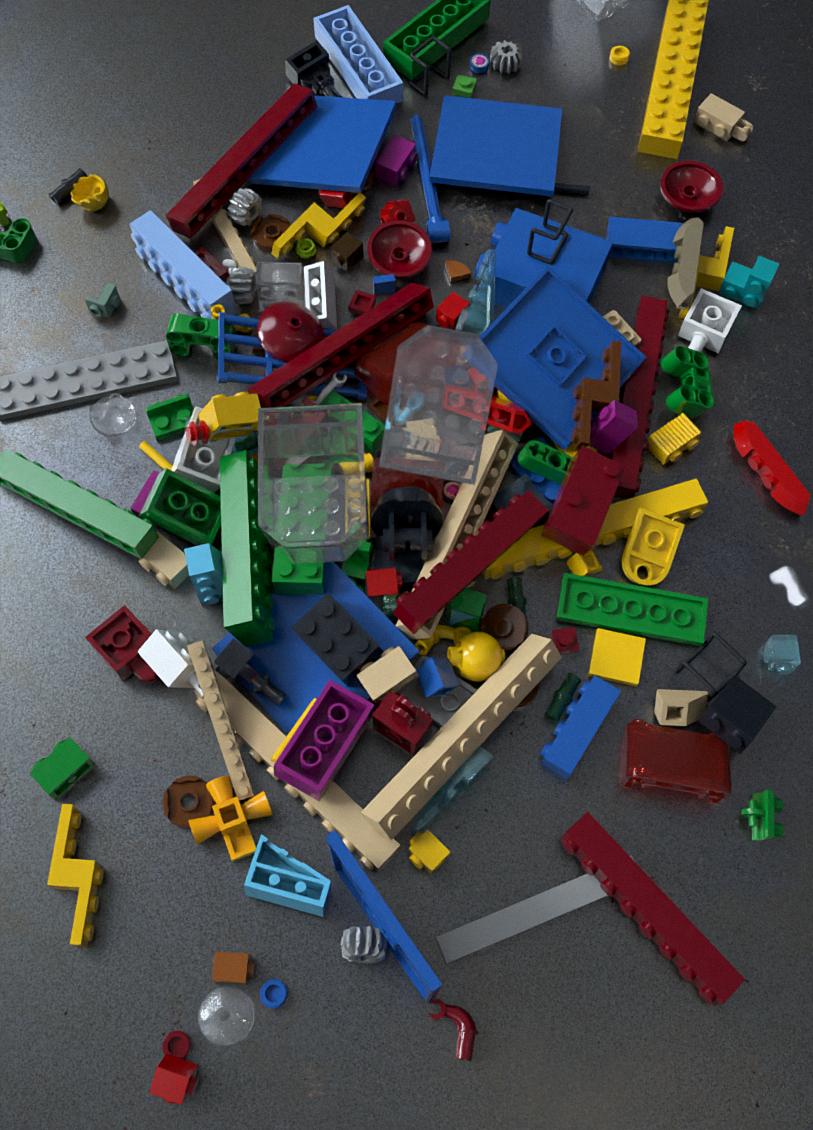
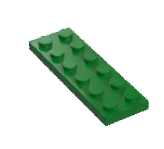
M563 573L556 620L702 647L705 637L708 598Z

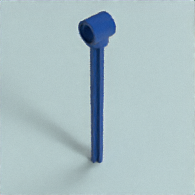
M415 114L414 118H410L414 142L416 143V153L429 220L426 223V232L431 244L450 242L449 222L441 216L435 183L429 182L431 161L422 117H418V114Z

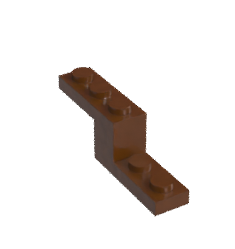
M612 340L609 346L604 348L602 362H605L601 380L583 378L580 384L574 388L573 399H576V407L573 409L572 420L575 421V428H573L571 434V442H574V451L578 452L582 446L587 447L590 444L591 411L601 412L604 407L614 400L619 402L621 341Z

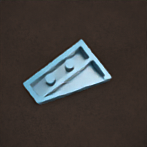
M209 543L184 549L189 576L200 603L212 605L222 600V552Z
M261 834L244 883L246 896L323 917L331 892V881L305 863H301L290 856L289 852L283 848L280 849Z

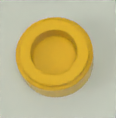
M615 46L611 49L610 61L615 65H624L629 60L630 51L624 46Z

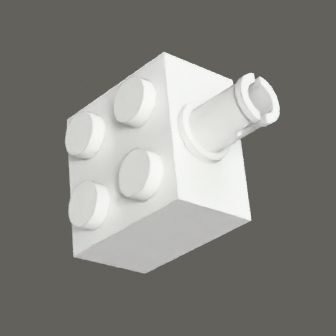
M701 288L683 321L678 336L691 341L688 347L690 349L701 352L703 347L719 353L742 305Z
M156 629L138 650V653L168 687L195 688L201 697L204 698L187 645L193 644V638L184 631Z

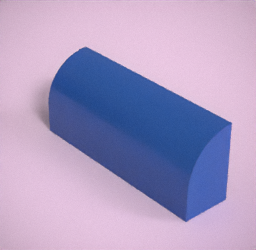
M609 217L606 239L613 241L609 258L677 263L678 259H674L676 246L673 240L676 232L684 223Z

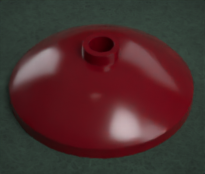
M680 161L672 164L664 171L660 181V190L665 200L673 207L685 212H703L711 209L719 202L723 193V182L719 174L704 163Z
M395 220L380 225L371 234L367 245L368 258L372 266L383 275L394 274L396 279L417 275L427 266L431 258L432 247L428 235L421 227L408 221Z
M293 302L272 304L263 311L257 324V335L263 348L274 358L286 363L324 339V330L317 316L308 308Z

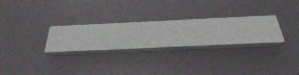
M585 874L437 936L436 940L445 963L448 964L608 895L600 887L601 883L594 875Z

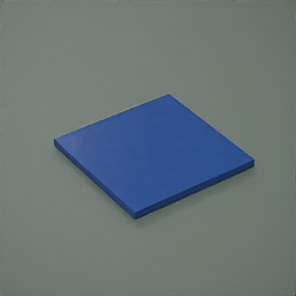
M444 95L429 182L553 196L562 108Z
M315 96L316 109L245 183L361 193L396 111V101Z
M548 265L462 354L465 360L513 404L523 408L528 418L563 450L567 449L572 443L571 434L573 428H575V421L572 420L573 409L576 407V399H573L574 388L580 384L583 378L601 380L605 362H602L604 348H607L612 340L621 341L620 387L647 358ZM591 411V420L598 414V412Z
M328 556L326 557L324 594H275V591L271 593L274 601V608L271 609L272 618L275 623L273 641L246 647L254 654L247 664L263 677L266 673L270 675V681L286 693V697L277 706L260 692L254 694L252 690L255 687L238 674L236 676L287 734L292 730L314 698H318L329 680L367 701L372 699L358 677L347 687L291 628L327 593L380 645L384 652L391 647L397 648L400 646L410 662L420 654V651ZM229 632L211 649L219 656L231 640L236 638ZM381 655L373 663L381 659Z
M335 830L326 836V841L334 869L374 927L379 928L386 937L387 946L424 1000L429 1003L437 996L442 983Z

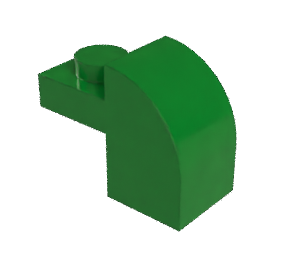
M347 538L345 544L346 557L342 571L350 579L354 578L356 584H361L363 589H365L367 582L366 570H370L374 545H371V543L362 538Z

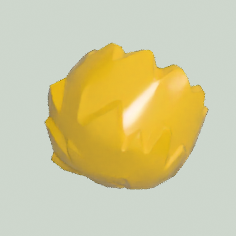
M90 174L89 177H81L78 183L74 184V189L71 191V200L87 211H98L107 202L109 197L108 186L97 175Z

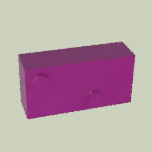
M329 680L275 762L274 776L320 802L371 720L374 704Z

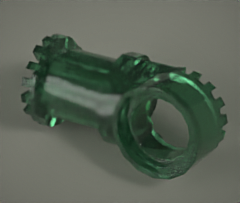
M403 593L387 594L384 596L381 607L386 617L395 616L393 611L398 606L396 600Z

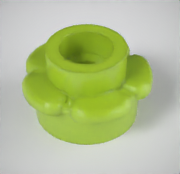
M303 238L298 241L295 251L301 258L307 259L315 255L316 246L311 239Z

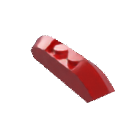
M453 384L445 385L443 408L511 433L521 434L532 424L525 410L516 404L470 388Z
M743 421L734 424V440L739 453L749 461L750 467L759 474L765 487L771 490V496L788 510L804 516L810 499V494L756 423Z

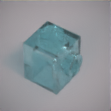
M772 635L765 643L766 648L764 649L763 657L765 663H768L769 671H777L778 674H789L801 664L797 635Z

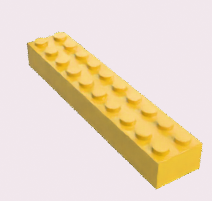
M709 0L668 1L638 152L678 159L685 132Z

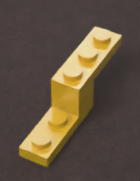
M358 193L335 218H332L316 203H313L274 242L271 254L277 259L282 254H288L293 247V243L296 240H301L305 234L309 235L323 248L328 243L333 244L338 238L339 232L342 229L345 231L351 225L352 219L355 216L359 217L363 213L366 197Z
M726 226L723 235H718L716 247H719V250L715 251L713 258L699 255L695 289L697 286L715 291L720 290L725 278L734 228ZM694 294L690 305L683 310L680 309L678 318L685 319L692 306Z
M62 804L47 885L53 889L79 891L70 945L87 948L88 941H91L94 935V924L91 923L93 913L97 912L99 897L96 896L98 885H101L103 881V869L101 864L95 860L70 859L71 855L73 856L76 851L77 843L74 836L76 829H79L81 824V813L73 804Z

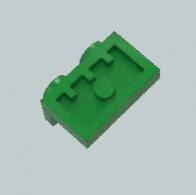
M189 394L177 395L172 399L156 402L145 408L156 441L186 431L194 411Z

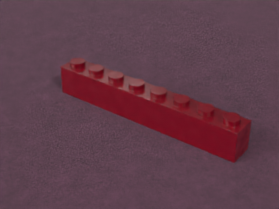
M529 490L522 496L516 494L509 501L508 504L510 506L507 509L504 507L500 508L493 517L495 519L492 522L487 520L479 527V534L476 536L473 534L469 535L462 543L463 548L460 550L457 547L453 549L446 557L447 562L444 564L441 562L437 563L430 570V577L427 579L424 576L421 577L413 585L414 591L410 594L406 591L396 600L398 606L393 611V614L413 635L533 528L549 511Z
M588 811L559 838L563 842L564 849L569 854L575 855L582 862L581 866L585 872L591 876L594 875L601 883L600 887L608 896H613L618 901L622 912L626 916L633 918L640 925L639 929L643 935L653 939L659 946L660 953L678 966L681 976L688 982H692L700 990L699 995L704 1001L713 1004V1006L724 1004L745 981L742 975Z

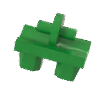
M767 789L762 793L751 794L749 808L741 810V816L749 818V827H752V841L760 842L783 837L782 824L774 822V814H779L783 810V800L775 797L772 790Z

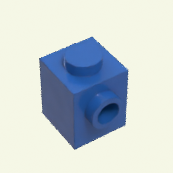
M436 656L424 660V665L416 670L419 674V684L426 698L443 697L460 686L448 658L437 659Z

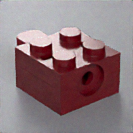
M125 605L85 636L91 647L122 681L132 673L146 684L154 683L160 678L138 653V650L152 634Z
M389 691L372 715L373 730L413 757L420 751L432 734L433 719L431 714L422 707L417 709L405 695L399 692L395 694Z

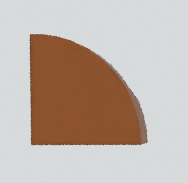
M445 261L444 266L450 282L471 278V271L463 263Z

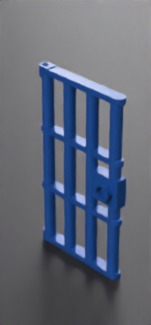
M219 312L218 383L227 384V382L254 385L264 378L261 376L224 372V362L266 367V376L272 373V368L278 369L286 364V362L278 359H272V356L266 350V358L224 352V343L263 348L257 337L224 333V324L257 328L259 319L226 315L224 312ZM323 328L324 337H328L337 331ZM363 354L356 359L358 370L342 368L337 372L336 376L343 377L346 375L349 378H357L359 382V389L342 386L335 387L333 390L341 396L366 400L367 391ZM318 384L308 392H314V394L319 395L327 385Z

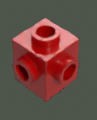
M392 200L385 204L386 208L380 210L382 224L395 220L411 223L416 221L409 200H400L398 202L397 200Z

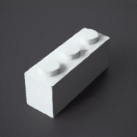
M324 261L305 266L306 308L317 316L323 328L337 330L334 274Z

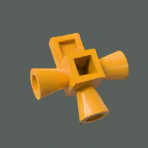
M229 775L211 780L206 784V787L216 802V805L212 806L215 815L188 820L196 844L199 845L221 831L232 862L254 854L256 845L247 820L273 815L264 790L241 805L238 797L233 798L232 783Z

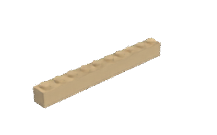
M200 179L193 181V184L195 185ZM221 207L211 218L214 226L237 267L253 269L256 281L259 280L260 271L258 266L254 265V259L252 256H249L247 247L243 246V240L241 237H238L237 229L233 228L232 220L228 219L226 210Z
M204 640L187 645L236 796L239 801L254 796V791Z

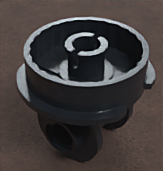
M398 487L387 491L379 498L371 516V527L376 536H383V552H389V561H394V552H421V561H426L427 552H432L433 539L439 534L441 527H443V514L435 498L429 492L417 487Z

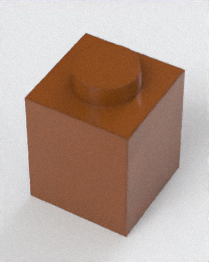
M215 951L212 981L215 983L249 985V978H254L255 961H251L252 956L248 953Z

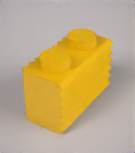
M682 413L651 434L648 438L647 448L655 455V458H658L662 465L668 461L673 463L682 456L684 450L688 449L690 451L699 444L700 441L698 439L702 432Z

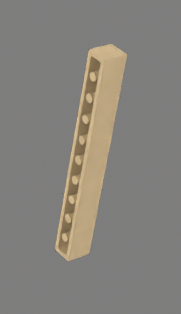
M502 429L484 435L447 514L443 527H441L433 544L432 552L429 553L417 581L423 576L426 579L430 577V570L437 563L441 562L444 564L447 562L446 557L453 549L457 547L460 550L464 547L462 545L463 541L469 535L473 534L476 536L479 533L478 529L484 522L518 446V443L505 430ZM445 607L414 635L399 619L396 627L412 640L431 638Z
M531 634L360 812L374 831L392 840L562 657L552 639Z
M215 671L214 673L238 745L242 746L245 744L250 749L249 755L257 763L263 761L269 767L266 771L278 781L279 778L274 776V763L271 761V758L286 736L222 675ZM195 690L196 704L204 712H207L208 708L205 699ZM334 781L331 782L320 802L286 783L287 785L284 787L286 791L294 798L299 796L305 802L303 807L312 816L318 814L324 820L321 824L327 831L331 833L335 830L343 838L342 841L352 853L355 850L362 857L360 862L369 871L375 869L379 873L400 851V844L394 838L390 840L371 828L360 813L363 809Z

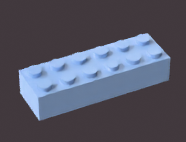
M349 5L314 18L315 38L329 53L330 60L356 98L396 101V103L403 101L402 80Z
M151 210L130 223L132 230L131 238L136 243L135 251L141 259L145 258L154 272L158 271L163 281L167 285L171 284L176 294L181 299L185 298L189 307L194 312L197 311L203 318L212 319L211 307L220 304L224 307L226 315L237 316L232 290Z

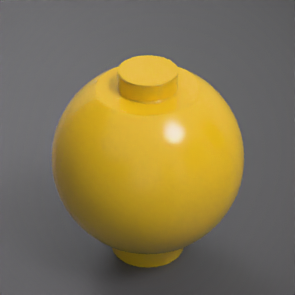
M471 632L461 637L455 647H448L447 658L451 666L456 667L462 677L470 681L482 682L488 680L501 664L505 662V652L491 635L484 632Z

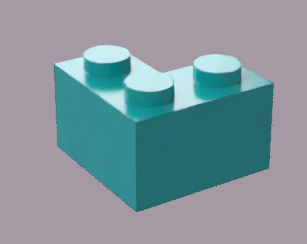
M758 256L753 269H750L732 261L718 294L741 302L749 307L759 309L779 263Z

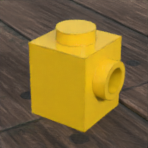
M428 829L423 834L419 831L409 841L411 845L409 847V854L411 855L409 860L419 870L423 867L430 875L450 856V851Z

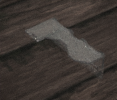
M786 565L769 575L771 580L772 578L774 580L773 584L780 582L786 586L790 603L796 606L803 602L810 603L792 567Z

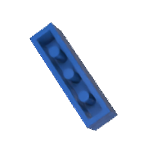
M595 675L591 682L585 680L578 692L582 695L578 702L572 701L566 711V714L570 715L565 723L559 722L553 732L557 736L554 742H547L540 754L544 757L541 765L567 781L621 691Z

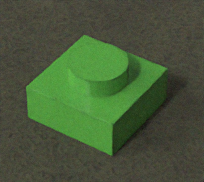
M458 75L452 95L472 98L477 79Z

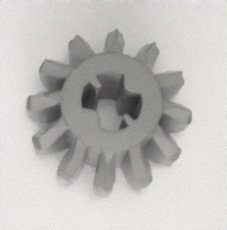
M504 40L503 43L497 42L492 47L490 62L495 71L500 70V73L507 72L509 74L510 71L516 72L521 67L523 52L518 43L513 44L512 40L510 42Z
M240 188L237 193L233 194V198L230 200L231 203L227 208L229 210L228 216L239 225L250 226L252 221H256L257 215L260 214L259 210L262 208L260 204L262 199L255 191Z
M247 267L232 269L229 288L232 290L234 303H253L257 290L256 275L253 269Z
M361 925L359 927L352 926L343 931V937L341 938L342 957L350 962H358V964H376L385 959V953L387 952L386 937L379 928L363 927Z

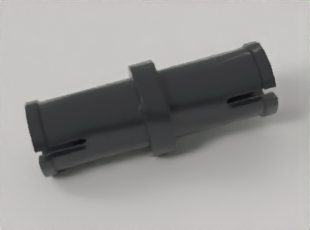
M78 168L74 174L68 179L64 178L61 181L62 184L48 194L50 199L56 205H59L60 202L71 194L74 184L78 183L79 178L88 177L81 168Z

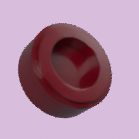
M183 1031L169 1033L163 1041L164 1055L167 1053L185 1059L192 1050L190 1036Z

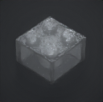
M257 262L256 290L260 311H264L272 304L279 302H293L304 306V282L301 263Z

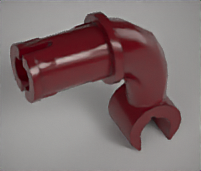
M439 999L430 1001L431 1004L440 1005L442 1011L437 1015L428 1013L433 1019L441 1020L445 1017L457 1024L456 1031H459L455 1058L472 1061L475 1034L478 1035L479 1031H476V1025L470 1013L462 1007L445 1004Z

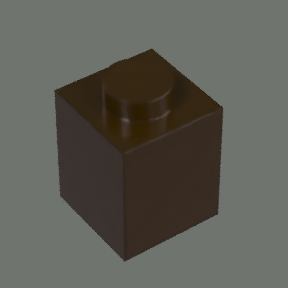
M346 232L330 247L332 263L336 267L348 272L364 257L363 242Z

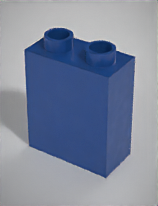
M515 208L508 224L499 221L494 229L490 246L495 248L492 256L482 253L478 260L474 278L482 281L481 299L507 308L548 265L584 300L591 304L605 273L613 241L565 225L563 230L568 233L567 239L554 263H545L527 254L530 231L532 228H536L554 236L557 232L543 227L544 217ZM549 219L547 221V224L559 228L561 223ZM535 233L532 253L551 259L563 235L561 234L557 240H552Z

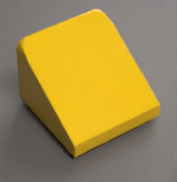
M592 550L585 556L575 553L567 561L569 569L575 575L590 577L603 571Z

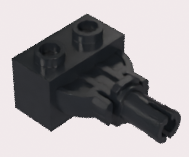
M318 40L285 59L286 76L293 84L312 89L316 95L324 94L327 97H342L333 87L335 79L331 76L329 53Z
M233 638L214 661L218 665L215 670L226 679L230 676L235 678L238 674L255 687L252 690L254 694L260 692L278 706L287 694L270 681V675L266 673L263 677L247 664L254 654Z

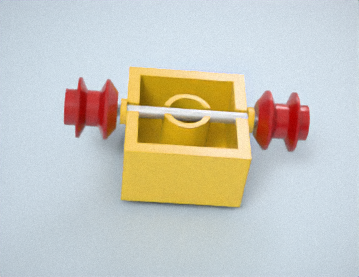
M240 392L228 397L225 394L213 396L198 414L200 419L199 426H196L193 421L189 423V427H186V438L188 441H191L192 445L196 446L198 440H201L203 444H207L208 441L249 436L254 430L258 431L262 437H266L268 432L275 436L280 429V421L275 414L272 416L268 415L267 418L262 414L257 394Z

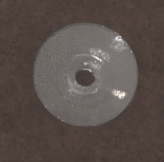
M231 986L220 987L210 992L203 1000L198 1013L201 1032L210 1042L221 1046L233 1045L244 1039L254 1022V1007L248 995L242 990ZM223 1010L230 1012V1017L226 1021H222L220 1018V1013Z

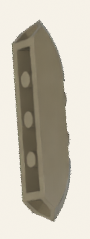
M692 218L686 221L678 229L673 240L676 246L674 259H678V262L674 263L672 275L668 277L667 283L672 300L682 310L690 305L695 290L704 224L699 218Z

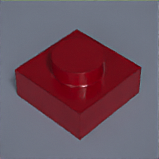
M356 290L348 306V311L358 315L364 314L375 306L376 296Z
M575 627L550 631V637L560 655L579 653L580 649Z

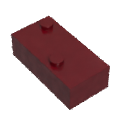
M582 446L572 458L541 536L585 556L596 543L625 466Z

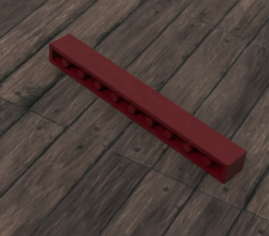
M294 83L165 215L172 231L192 239L316 109L317 104L312 89Z
M415 283L407 285L247 388L248 393L257 394L261 411L272 416L434 308L430 288Z
M641 296L637 308L634 332L641 338V342L635 347L647 358L627 379L623 386L620 403L637 411L638 428L611 452L610 459L625 466L614 497L630 499L633 497L634 492L638 493L640 490L641 479H638V472L642 473L645 459H641V455L646 452L648 440L644 439L645 433H649L651 420L647 419L648 414H652L654 408V401H651V395L655 396L658 382H654V378L658 377L661 364L657 363V360L661 359L664 346L660 345V342L664 341L667 328L663 327V324L667 323L670 310L666 309L668 300Z

